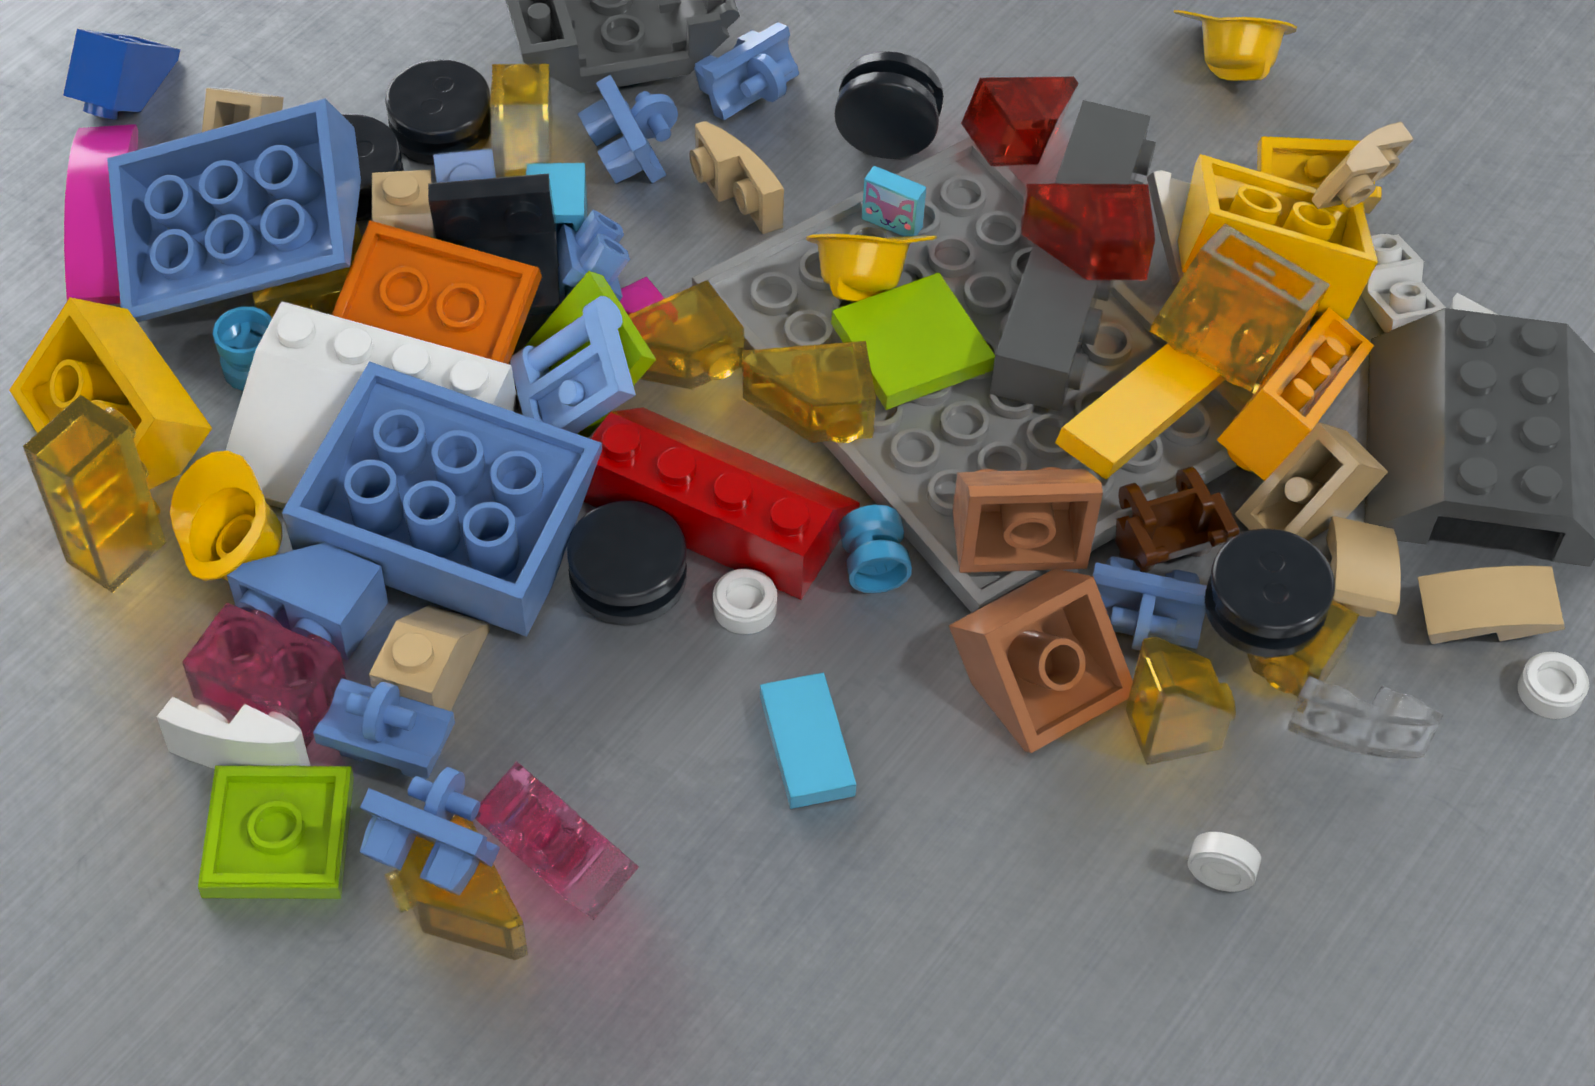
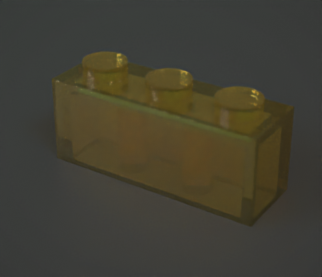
M80 395L24 444L23 449L66 562L113 593L166 543L158 518L160 508L152 498L146 480L149 475L148 470L140 460L134 442L136 437L134 427L116 409L108 407L103 410Z

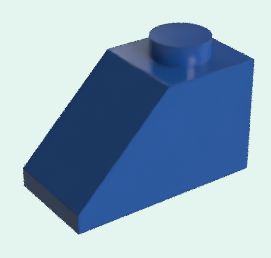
M77 29L63 96L85 102L83 112L99 117L117 119L119 111L141 112L177 63L181 49L133 35Z

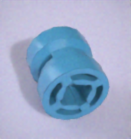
M241 306L231 309L218 318L213 328V337L218 354L220 355V364L225 381L233 388L241 391L244 390L256 348L272 320L271 316L264 310L256 307Z
M869 505L855 509L843 517L839 524L842 547L847 553H850L846 560L849 583L852 587L863 593H882L898 588L907 582L912 575V566L908 550L900 544L904 539V529L901 515L898 511L886 505Z

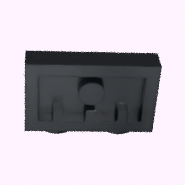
M549 173L428 183V202L436 239L538 267L542 278L528 315L553 313L560 305L556 218Z

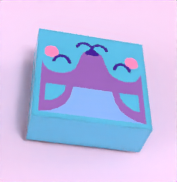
M873 166L864 178L862 219L901 236H917L923 227L926 187L880 167Z

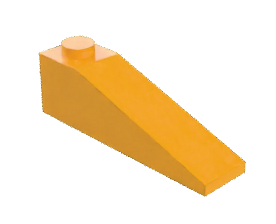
M1328 307L1227 426L1217 441L1227 449L1228 455L1239 467L1247 471H1253L1265 481L1312 431L1374 345Z

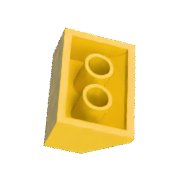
M1199 154L1194 166L1177 241L1182 272L1188 273L1195 280L1210 285L1219 282L1243 289L1258 299L1268 300L1274 298L1298 305L1305 312L1315 316H1321L1330 307L1340 317L1348 320L1378 261L1362 202L1352 207H1345L1344 204L1317 209L1312 202V198L1317 190L1316 188Z
M70 297L9 389L88 511L93 514H102L180 475L212 430L209 422L133 315L126 308Z

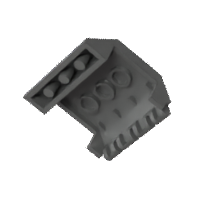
M505 0L523 63L580 93L598 91L599 88L596 82L608 75L612 76L617 87L688 75L694 70L695 63L712 54L730 37L727 28L740 17L735 0Z
M1443 308L1372 338L1371 343L1374 347L1369 352L1366 450L1388 473L1365 497L1364 523L1394 529L1397 541L1427 545L1438 516L1561 532L1552 551V562L1590 567L1595 559V353L1566 323Z

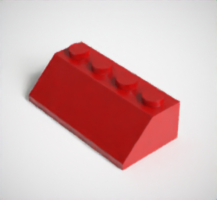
M644 407L609 412L590 438L602 443V452L583 502L596 508L610 502L623 500L640 501L654 505L667 512L678 523L684 534L687 549L734 570L753 569L760 571L773 581L776 589L800 600L803 599L840 541L839 524L843 517L860 507V502Z

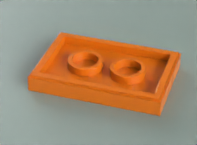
M369 220L332 315L509 364L542 274L540 269L535 266Z

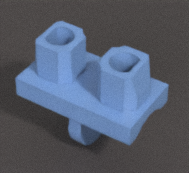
M777 22L760 33L750 30L737 38V42L732 50L718 58L709 55L695 63L694 70L699 89L709 95L714 116L726 120L760 98L774 102L786 94V82L799 75L798 66L789 50L788 40L790 32L788 26Z
M611 75L596 82L603 98L577 114L596 146L621 132L624 136L597 151L615 183L617 184L642 170L645 171L651 183L665 177L666 173L647 139L656 138L657 141L662 142L670 138V129L676 123L678 117L677 107L673 100L664 94L651 95L649 92L643 91L636 96V104L631 109Z
M596 210L591 211L578 231L563 224L557 233L560 304L588 271L603 275L618 300L620 301L623 297L618 276L630 260L628 251L619 243L624 236L623 229L618 223Z
M1111 556L1105 564L1095 563L1093 577L1113 630L1133 635L1131 649L1145 651L1147 639L1197 649L1206 613L1204 596L1207 585L1200 584V579L1196 573L1175 569L1165 574V577L1140 572V568L1135 564L1134 560Z
M341 678L331 706L325 717L317 724L313 734L317 744L339 750L341 756L360 762L365 759L401 769L403 775L412 778L419 776L427 779L455 724L454 713L400 696V690L397 685L380 682L376 688H372Z
M446 767L441 771L434 783L419 776H415L411 781L408 795L425 802L424 810L370 788L360 806L362 810L372 816L366 828L360 853L372 860L401 871L416 836L432 842L434 846L419 878L459 896L474 875L479 862L492 867L500 847L488 842L486 836L450 822L454 814L473 821L480 809V801L463 795L465 787L464 773L451 767Z

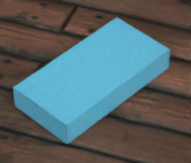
M824 672L760 684V700L790 809L856 796L857 784Z

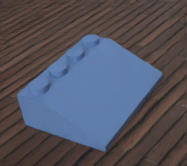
M326 98L107 158L121 308L128 309L137 322L350 267L361 184L355 128Z
M369 361L284 507L282 515L292 550L323 542L331 544L380 565L386 586L527 637L554 584L570 534L577 521L601 455L602 443Z

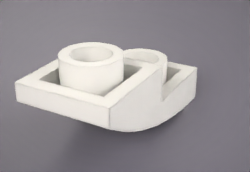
M1377 234L1371 236L1378 263L1361 295L1373 317L1385 333L1446 308L1422 282L1424 261L1399 234Z
M172 696L157 715L168 751L215 769V766H311L301 729L290 718L278 712L272 711L267 715L244 704L229 723L221 713L212 707L199 704L195 708Z

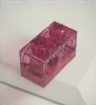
M226 602L182 661L194 698L233 716L239 712L244 704L267 715L272 711L281 713L299 726L303 733L306 748L314 738L313 732L317 724L328 712L341 678L346 679L341 653L326 639L313 634L306 637L282 627L275 618L263 611L252 610L248 612ZM250 655L244 659L234 660L239 656ZM308 680L303 684L290 686L295 681Z
M517 761L480 803V809L475 819L560 896L592 920L596 919L639 868L635 862Z

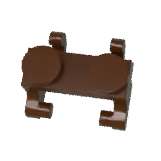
M1193 466L1176 472L1175 481L1178 492L1147 501L1136 483L1127 484L1119 488L1118 498L1121 509L1131 507L1133 515L1132 518L1129 515L1117 518L1115 542L1120 550L1119 558L1134 560L1135 564L1140 568V572L1147 573L1154 568L1155 564L1180 556H1204L1211 551L1212 547L1223 545L1234 536L1240 534L1239 527L1220 492L1210 494L1200 474Z

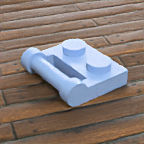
M599 296L584 307L583 315L537 347L526 346L511 357L510 365L524 416L577 434L636 396L618 328L622 326L623 322L619 308L610 298ZM590 340L591 345L549 372V367Z

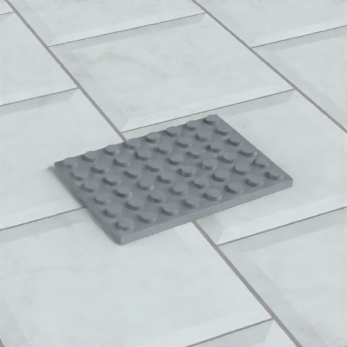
M974 134L897 173L899 176L926 187L923 227L917 236L936 235L937 239L912 242L909 245L900 281L896 287L939 272L996 355L1046 205ZM863 191L692 277V294L877 505H886L898 511L902 519L904 536L971 613L1051 570L959 573L953 519L957 472H975L982 469L1024 471L1039 470L1046 467L1088 470L1102 483L1103 490L1091 548L1092 552L1116 537L1117 518L1128 515L1132 518L1133 512L1131 507L1127 509H1121L1118 492L1121 486L1136 483L1147 501L1178 492L1175 477L1176 472L1180 469L1193 466L1200 474L1204 483L1207 484L1237 466L1228 455L1227 449L1217 439L1245 404L1223 382L1108 479L1102 478L1055 444L1061 428L1176 337L1116 275L1108 301L1097 299L1094 307L1103 310L1095 344L1093 346L1083 343L1080 353L1089 355L1081 388L1079 391L1068 389L1061 412L990 394L993 371L885 410L831 325L832 310L854 302L840 300L833 296L830 285L824 282L821 276L818 245L806 240L807 236L814 234H851L880 238L903 237L862 219Z

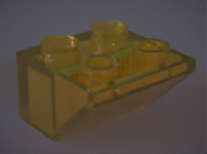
M1225 223L1199 250L1153 321L1149 331L1165 340L1174 350L1190 355L1220 373L1229 383L1241 386L1256 394L1302 339L1330 284Z

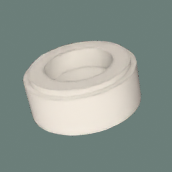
M737 569L726 573L718 580L713 590L714 616L722 627L733 633L753 634L764 630L772 623L777 612V589L773 581L764 573L753 569Z
M1542 652L1528 660L1519 677L1517 687L1522 702L1532 712L1545 718L1562 719L1573 715L1580 708L1589 690V679L1584 668L1573 658L1558 652Z
M1206 832L1194 839L1187 864L1194 877L1203 884L1221 891L1239 892L1249 889L1255 884L1261 863V855L1252 844L1240 837L1222 832Z

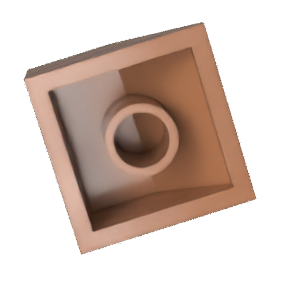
M1046 467L1039 470L1024 471L982 469L975 472H957L953 519L959 573L1087 569L1103 496L1102 483L1086 469Z
M1053 569L948 625L971 684L1025 752H1035L1138 694L1093 576Z

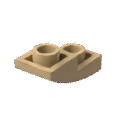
M707 121L695 124V149L690 150L689 157L693 173L698 182H706L718 202L735 197L743 215L750 214L762 234L783 228L784 188L775 174L749 147L731 134Z
M1402 122L1389 124L1364 137L1316 190L1312 202L1317 209L1344 204L1345 207H1352L1368 198L1376 188L1373 182L1384 178L1399 165L1400 160L1398 156L1414 140Z
M1332 516L1326 541L1332 555L1330 566L1335 579L1333 601L1339 602L1338 606L1342 610L1358 616L1375 617L1377 611L1397 615L1400 605L1401 569L1399 546L1394 529Z
M1552 566L1484 567L1418 577L1427 632L1431 644L1496 632L1501 642L1565 630Z

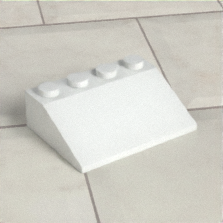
M281 301L256 348L225 451L228 450L244 457L253 469L266 503L284 509L369 361L516 413L519 405L511 365Z

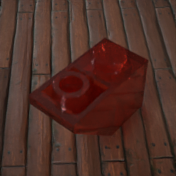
M1074 76L979 78L961 124L990 166L1038 165L1058 131L1079 83Z
M1026 184L1020 224L1023 236L1085 280H1147L1155 244L1148 184Z

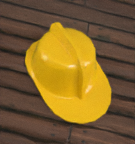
M1174 9L1175 14L1202 22L1205 61L1215 75L1229 81H1256L1266 78L1270 68L1276 62L1283 36L1295 33L1297 26L1291 23L1273 19L1253 17L1218 18Z
M814 234L806 237L807 241L818 245L821 276L823 281L830 285L833 296L840 300L852 302L863 300L896 287L900 281L909 245L912 242L937 239L936 235L880 238L851 234Z
M228 450L211 452L196 460L181 476L173 492L170 517L185 564L193 577L203 581L220 578L228 581L227 575L236 570L241 564L277 554L283 538L281 522L266 503L253 469L244 457Z

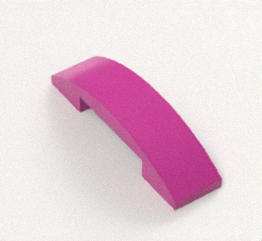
M136 124L79 128L74 136L68 161L64 209V261L67 301L71 297L101 304L121 303L107 158L138 150L139 132Z

